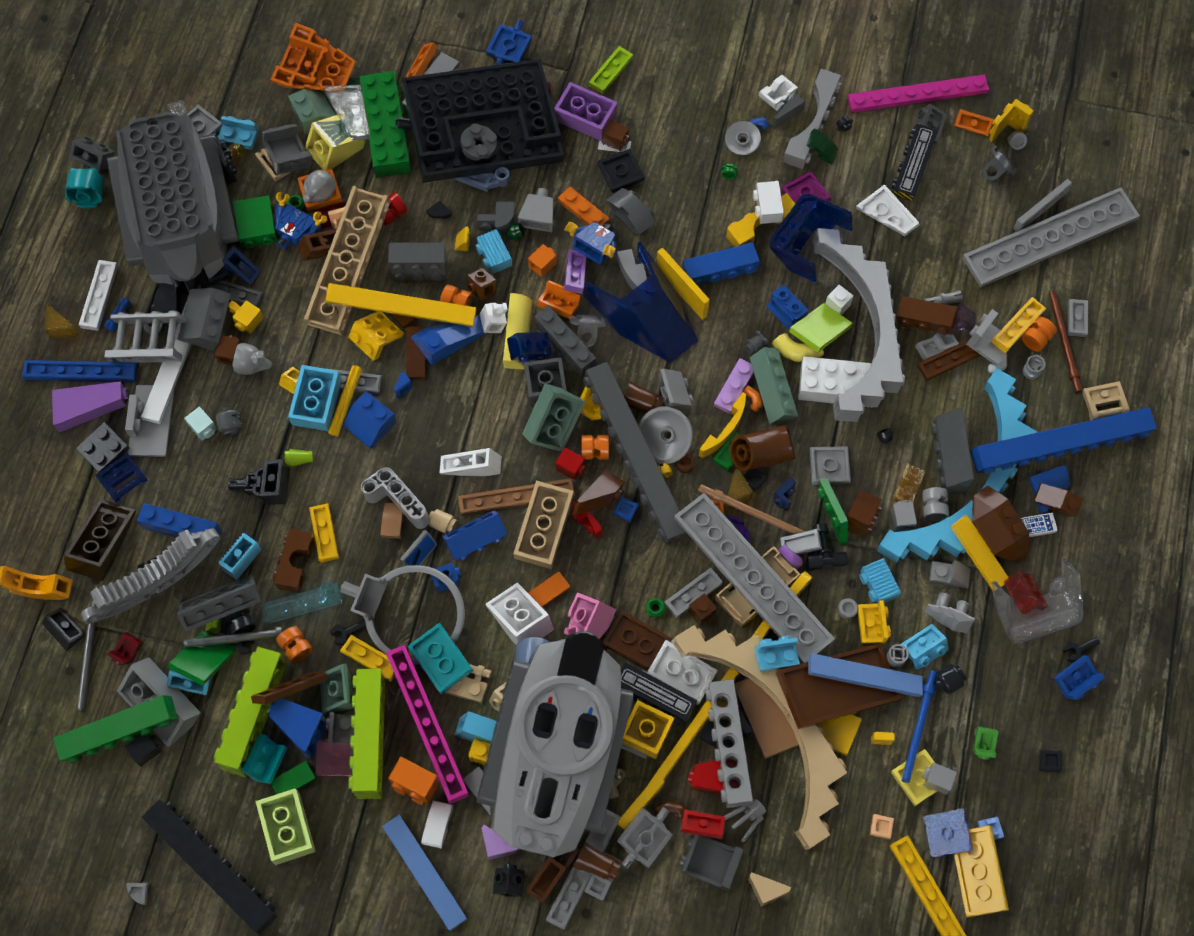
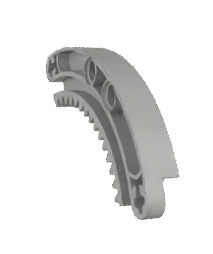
M206 529L195 534L191 533V535L188 530H184L175 538L176 541H173L172 545L167 547L168 550L162 551V555L156 556L157 559L151 560L150 564H145L144 568H139L137 572H132L130 576H124L122 580L117 579L115 583L110 582L108 586L102 585L100 589L94 588L90 593L94 599L91 604L92 606L86 608L81 613L85 623L91 624L129 610L151 598L150 595L156 592L158 594L179 581L193 570L220 540L216 529Z

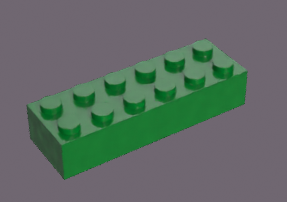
M395 71L360 76L375 177L410 173L411 168L405 131L395 127L396 118H402Z

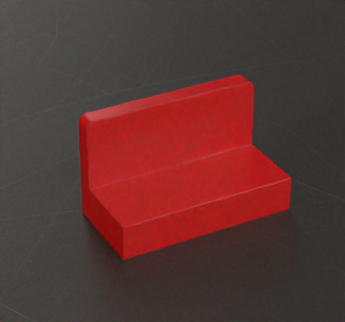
M684 810L681 832L722 839L725 817Z

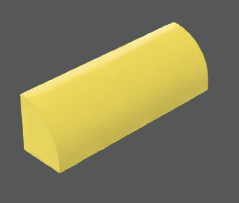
M510 293L503 364L504 368L525 370L524 363L527 362L533 301L527 296Z

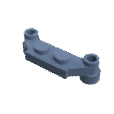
M500 167L495 171V174L486 173L454 179L488 192L492 188L506 187L510 176L507 168Z

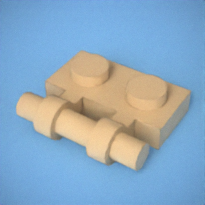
M470 665L474 670L471 673L476 674L475 678L465 677L445 693L482 704L488 684L481 682L482 676L490 678L492 671L485 669L481 665H478V667Z

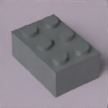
M389 243L388 264L392 280H447L448 260L445 243Z

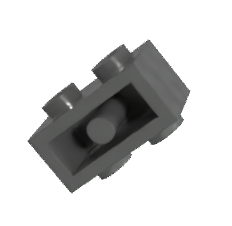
M84 136L72 141L69 157L98 171L109 169L107 158L113 157L115 151L109 149L105 144L95 142L91 137Z

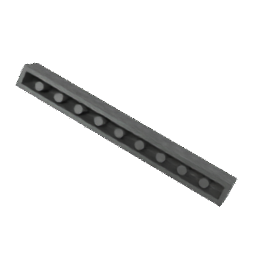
M605 362L587 369L583 378L584 383L592 392L591 397L594 404H598L600 408L601 419L606 421L610 437H614L617 443L615 446L619 455L622 454L625 460L624 466L626 470L630 471L633 476V485L636 489H639L643 505H647L649 518L652 523L655 522L658 528L656 530L658 537L665 544H668L686 536L687 533L674 519V516L680 512L608 363Z

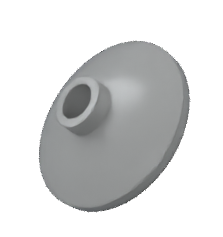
M739 121L732 124L725 135L728 149L737 155L753 153L759 147L761 141L759 129L747 121ZM740 139H745L746 142L741 143Z

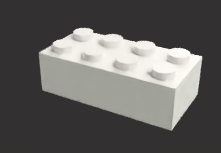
M803 356L800 368L798 400L834 403L838 393L844 394L864 377L871 363Z

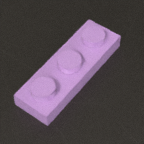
M739 358L715 400L714 407L731 414L733 404L742 394L754 373L751 363Z

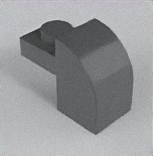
M496 202V214H477L478 230L490 231L497 229L500 236L506 234L510 224L515 222L514 202Z

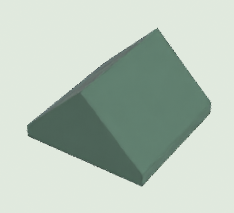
M343 663L324 672L327 673L328 680L320 683L322 713L354 710L352 707L351 674L347 664Z

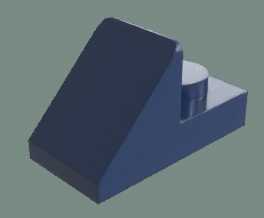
M234 246L222 260L228 273H235L247 285H251L261 272Z

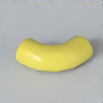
M786 333L779 335L772 342V346L778 349L783 357L795 362H802L803 356L820 358L824 355L823 349L817 352L807 344L794 342Z

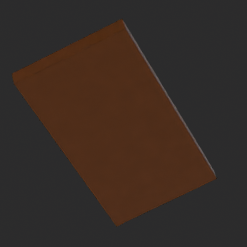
M880 643L830 656L832 658L892 670ZM809 662L776 672L798 730L894 703L904 698L901 693L808 675Z

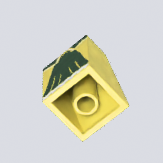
M344 112L313 122L305 150L310 151L312 158L322 170L333 169L363 149L367 135L348 113Z

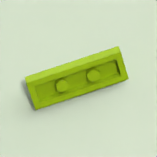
M618 46L589 81V86L604 94L631 62L633 54Z

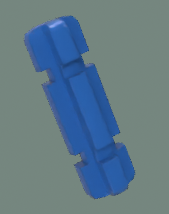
M121 298L118 303L120 305L116 306L111 315H117L119 312L126 313L127 311L125 310L129 309L131 302L126 298ZM110 319L106 322L105 327L113 332L117 328V323Z

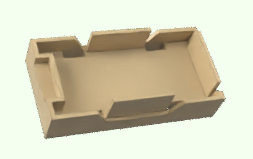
M774 546L761 556L788 587L793 585L801 575L780 555V552ZM729 583L716 594L715 600L742 628L758 613L754 611L750 614L753 611V607L736 588L729 592L733 587Z

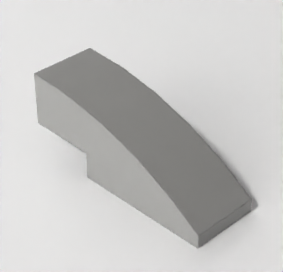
M632 249L618 251L617 262L626 282L639 298L646 304H651L652 295L643 263L636 265Z

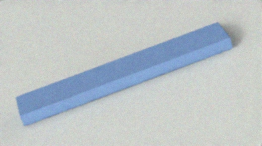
M812 653L809 655L808 675L916 697L923 695V676Z
M398 815L382 826L448 930L451 931L466 921V916L401 816Z

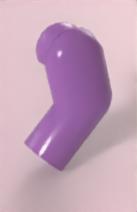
M786 544L779 548L778 551L793 568L798 569L802 566V558L792 552Z

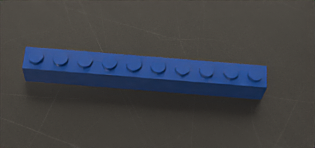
M1150 407L977 446L970 451L976 473L984 472V474H990L995 472L997 468L1007 470L1013 468L1015 464H1019V466L1028 465L1032 460L1042 462L1047 460L1049 456L1059 458L1065 456L1067 452H1071V454L1080 453L1084 448L1094 450L1099 448L1101 444L1111 446L1119 440H1122L1124 443L1133 440L1136 436H1139V439L1150 436V432L1157 428Z

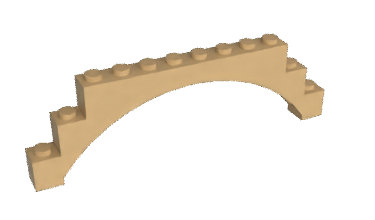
M693 625L671 641L682 658L692 656L715 661L748 677L773 699L789 722L800 747L806 779L803 816L799 830L794 833L805 850L812 848L830 836L827 823L824 820H820L819 817L839 804L836 793L833 789H829L828 785L847 774L845 763L842 759L837 758L833 745L830 741L825 740L822 735L823 730L819 724L798 730L776 676V672L780 669L759 672L754 648L760 644V641L763 640L762 638H759L756 634L736 646V640L731 633L728 634L724 630L705 642V636L701 629H697Z

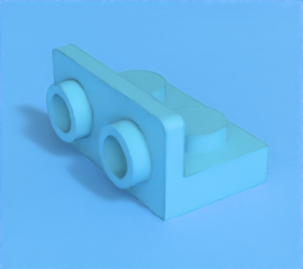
M222 116V127L218 136L220 140H224L226 145L253 150L259 133L256 123L250 120H239L232 116Z
M933 624L901 644L907 648L908 657L913 661L916 670L926 667L931 661L943 656L949 650L947 638Z
M784 636L777 641H772V639L761 640L760 644L754 648L759 672L799 665L800 662L795 646L798 643V638Z

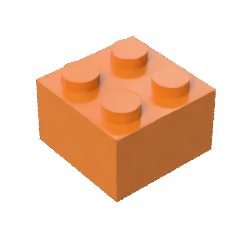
M403 757L399 758L388 778L392 784L391 787L394 788L396 793L402 796L405 793L412 797L411 800L419 805L423 803L429 805L440 785L436 774Z

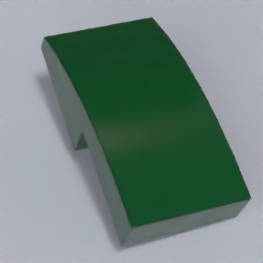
M813 129L806 146L818 152L817 157L831 165L834 164L838 151L837 146L826 135L817 129Z

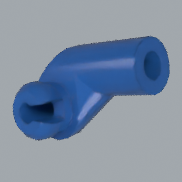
M765 117L749 121L756 127L760 126L762 130L769 127V122Z

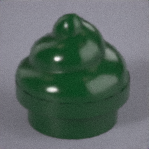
M510 224L505 236L515 241L521 240L525 236L522 224Z

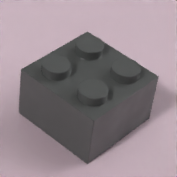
M562 358L524 363L530 406L536 404L544 384L566 390Z

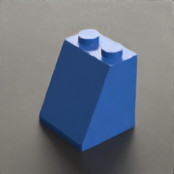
M282 698L275 702L273 701L268 710L270 718L309 760H312L326 729L324 715Z

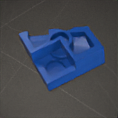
M1065 465L1031 476L1028 479L1035 495L1040 483L1067 490L1070 487V479ZM1036 503L1041 514H1045L1048 511V508Z

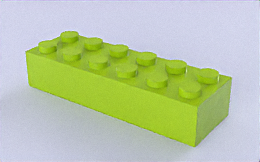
M257 647L256 652H253L251 655V666L249 671H246L243 676L244 685L242 690H239L236 695L237 704L235 709H232L229 714L228 720L230 722L228 728L223 730L221 747L217 748L214 755L215 763L222 771L245 778L247 775L242 772V769L258 735L263 732L271 703L266 705L252 703L251 696L280 685L287 666L281 653Z
M357 669V675L353 676V688H355L356 695L352 696V707L355 708V715L351 717V727L354 728V736H351L350 745L353 748L354 754L350 756V769L353 771V776L349 777V789H352V793H354L357 799H382L386 679L381 669Z

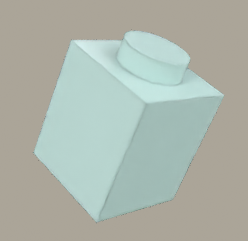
M200 406L184 418L188 426L202 441L205 438L211 437L217 430L214 422Z

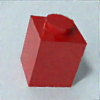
M564 448L555 462V470L573 480H576L578 475L582 476L586 469L585 458L567 448Z

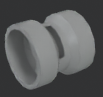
M1039 355L1030 356L1023 367L1024 376L1031 380L1039 378L1046 366L1045 360Z
M901 644L893 645L886 655L890 667L895 669L902 667L908 659L909 653L905 646Z

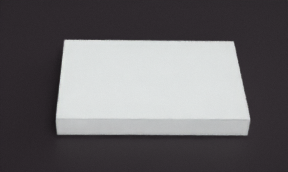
M665 640L647 674L697 700L696 705H699L705 695V689H708L709 682H712L718 670L696 657L685 656L682 658L673 643Z

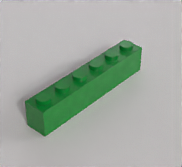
M162 695L56 736L53 739L59 761H68L71 764L80 761V757L84 755L89 757L98 754L100 749L114 748L118 742L132 741L136 735L141 734L143 736L153 733L154 728L169 727L172 725V721L178 720L172 696Z

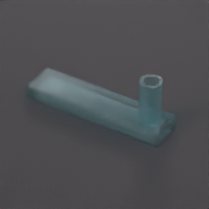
M326 581L319 588L262 603L261 609L265 623L269 624L343 602L338 583L331 584Z

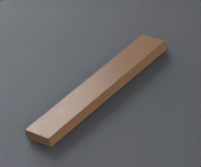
M572 478L544 482L574 491ZM535 484L458 496L461 516L528 506Z

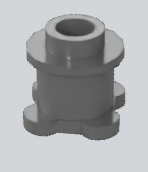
M758 330L755 332L756 336L745 341V349L750 355H754L762 348L768 347L769 344L768 340Z

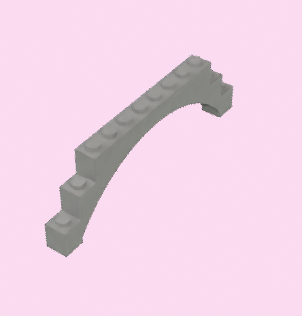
M818 228L813 239L815 254H820L830 261L853 283L867 305L874 327L875 348L869 370L851 389L844 394L838 393L833 403L836 421L858 422L861 414L863 415L865 407H878L881 400L884 399L885 392L898 393L900 387L905 382V376L901 371L902 359L899 357L900 344L897 343L896 315L893 313V299L890 296L889 270L886 269V262L866 260L862 246L843 244L839 230Z

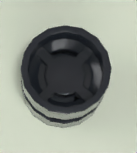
M249 607L224 616L226 622L230 623L228 627L231 634L250 633L256 628L252 615H249Z

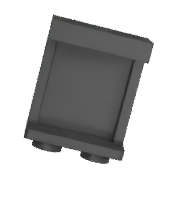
M297 124L271 128L262 132V144L277 175L311 167L312 155L309 150H305L298 136Z
M691 835L686 846L690 848L688 855L683 854L679 865L683 868L681 873L728 892L744 849L739 847L733 848L705 836Z

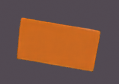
M960 109L954 127L989 136L994 119Z

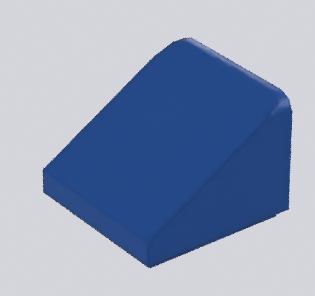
M403 371L394 387L397 399L412 389L411 380Z

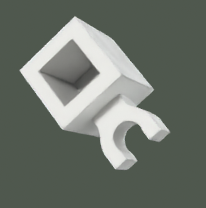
M489 303L484 305L480 312L484 333H501L507 324L505 313L508 309L506 303Z

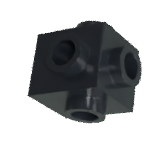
M505 864L504 868H495L493 894L506 897H521L525 871L517 869V866L512 864Z

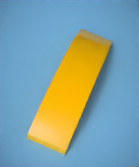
M742 392L732 406L731 414L734 417L717 439L712 435L708 437L699 450V457L704 458L719 450L737 430L745 407L746 394Z

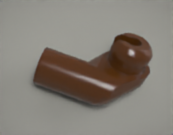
M673 800L655 807L657 814L664 807L669 812L675 813L677 818H683L684 810L686 809L682 803Z

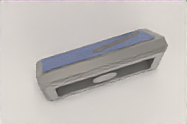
M426 530L420 534L400 558L402 566L421 565L437 546L436 541Z

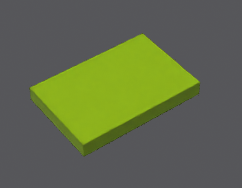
M823 303L791 326L789 332L815 351L820 352L849 330L853 323Z

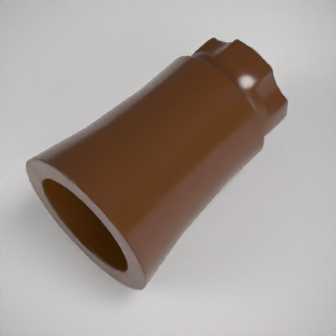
M630 381L624 396L629 407L647 413L652 409L662 407L664 401L663 397L638 386Z
M585 841L573 868L613 882L621 862L614 860L613 857L601 852Z

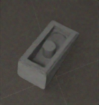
M794 94L774 117L773 128L779 127L802 112L805 100Z

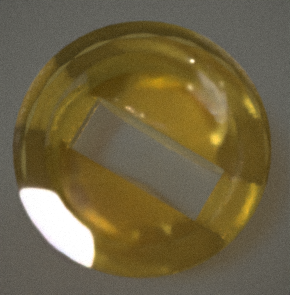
M233 143L229 146L233 157L241 158L243 156L244 146L242 144Z

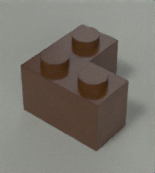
M860 490L847 516L848 531L862 538L865 537L866 533L870 534L882 510V506H879L882 499Z

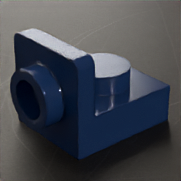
M792 477L782 484L773 496L775 504L786 511L791 506V502L787 498L791 497L795 492L796 481Z

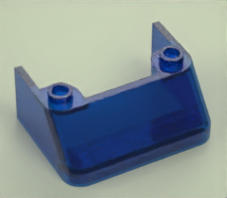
M804 194L798 199L770 238V249L789 271L815 283L817 281L815 263L802 258L798 253L818 228L833 229L837 225L851 232L853 230L852 212L812 194Z

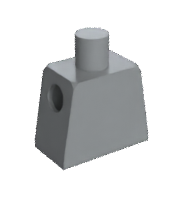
M539 188L537 195H527L518 216V223H521L523 228L553 232V198L547 197V189Z

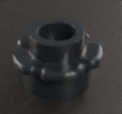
M848 116L839 119L836 123L838 131L846 132L851 129L853 120H850Z

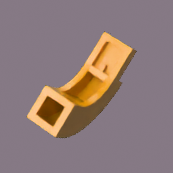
M0 566V587L8 589L10 593L44 600L69 599L73 582L70 578L58 574L48 576L33 575L7 566Z

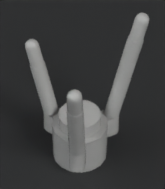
M757 799L751 805L742 806L724 815L725 820L742 811L745 812V815L732 825L733 829L737 828L748 818L751 821L755 819L742 838V842L747 840L756 826L764 819L762 815L766 813V809Z

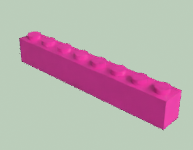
M403 645L386 652L388 661L449 804L469 797L406 646Z

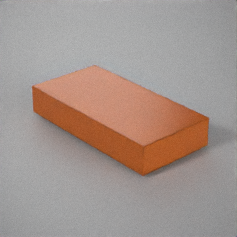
M557 572L528 592V594L543 608L571 587L562 574Z

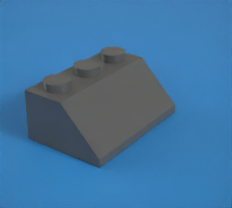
M215 288L190 289L183 315L186 318V322L181 323L177 340L214 351L220 340L230 293Z

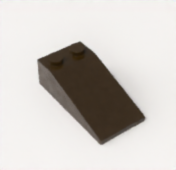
M99 499L64 554L66 570L103 581L112 567L136 510Z

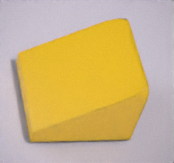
M464 227L456 235L455 250L468 252L470 230L469 227Z
M291 367L281 375L279 385L294 394L300 371Z

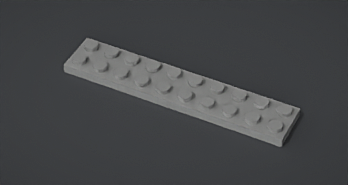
M1120 187L963 255L962 259L978 285L982 287L1138 220L1140 215Z
M705 493L674 516L677 523L779 638L784 636L798 638V643L795 646L799 661L802 664L809 662V655L811 653L818 655L834 642L835 638Z

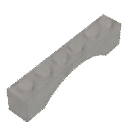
M824 69L820 70L813 90L817 103V115L806 130L790 139L784 154L783 163L801 169L804 168L805 163L809 164L812 153H810L811 148L806 145L810 133L813 129H817L822 133L824 129L822 123L828 120L830 114L828 109L833 107L836 100L834 95L839 93L842 83H840L841 75Z

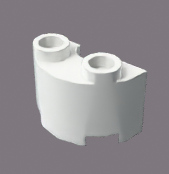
M781 75L774 80L770 87L766 86L759 92V97L779 112L794 95L797 86Z

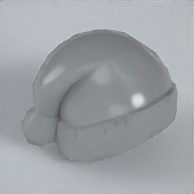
M315 170L309 174L303 185L305 194L303 200L306 203L312 201L319 203L328 200L334 194L336 188V181L333 176L323 170Z

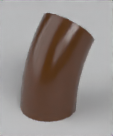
M786 424L762 431L737 435L730 444L731 460L734 466L741 471L762 468L796 459L793 443Z

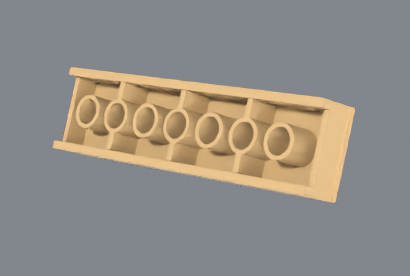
M356 186L352 187L304 317L307 325L338 335L343 334L352 307L326 303L328 284L360 288L391 202L387 195L382 196L358 189Z

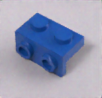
M1083 655L1053 678L1065 698L1078 700L1084 697L1088 690L1099 686L1100 681L1105 676L1097 673L1089 657Z

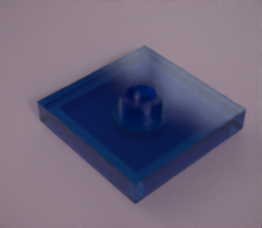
M965 809L923 816L931 858L973 851Z

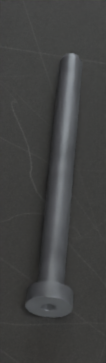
M99 621L87 624L77 702L78 711H84L86 705L95 625Z
M277 626L275 630L187 639L184 641V647L277 638L282 633L281 626Z

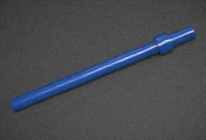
M929 671L927 683L923 687L924 695L902 777V782L910 783L931 697L934 696L936 689L934 686L936 671Z

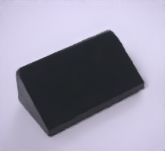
M62 608L44 616L43 626L66 651L85 637L84 632Z

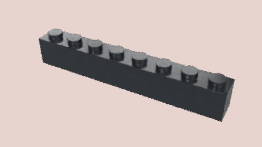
M159 799L142 818L255 933L260 935L277 917L273 912L276 908L268 900L264 903L259 898L261 893L254 886L249 888L245 884L247 879L239 871L235 874L230 869L233 865L225 857L220 859L216 855L218 850L211 843L206 845L202 841L204 836L197 829L192 831L188 827L190 822L182 814L178 817L174 813L176 808L169 801L164 803Z

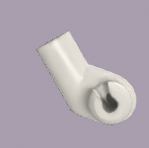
M1007 353L998 365H988L989 373L993 374L996 368L1001 371L1006 369Z

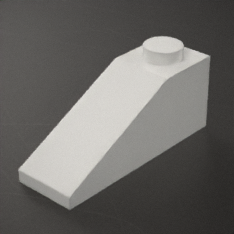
M490 448L441 456L439 474L459 476L497 475L501 471L502 456Z

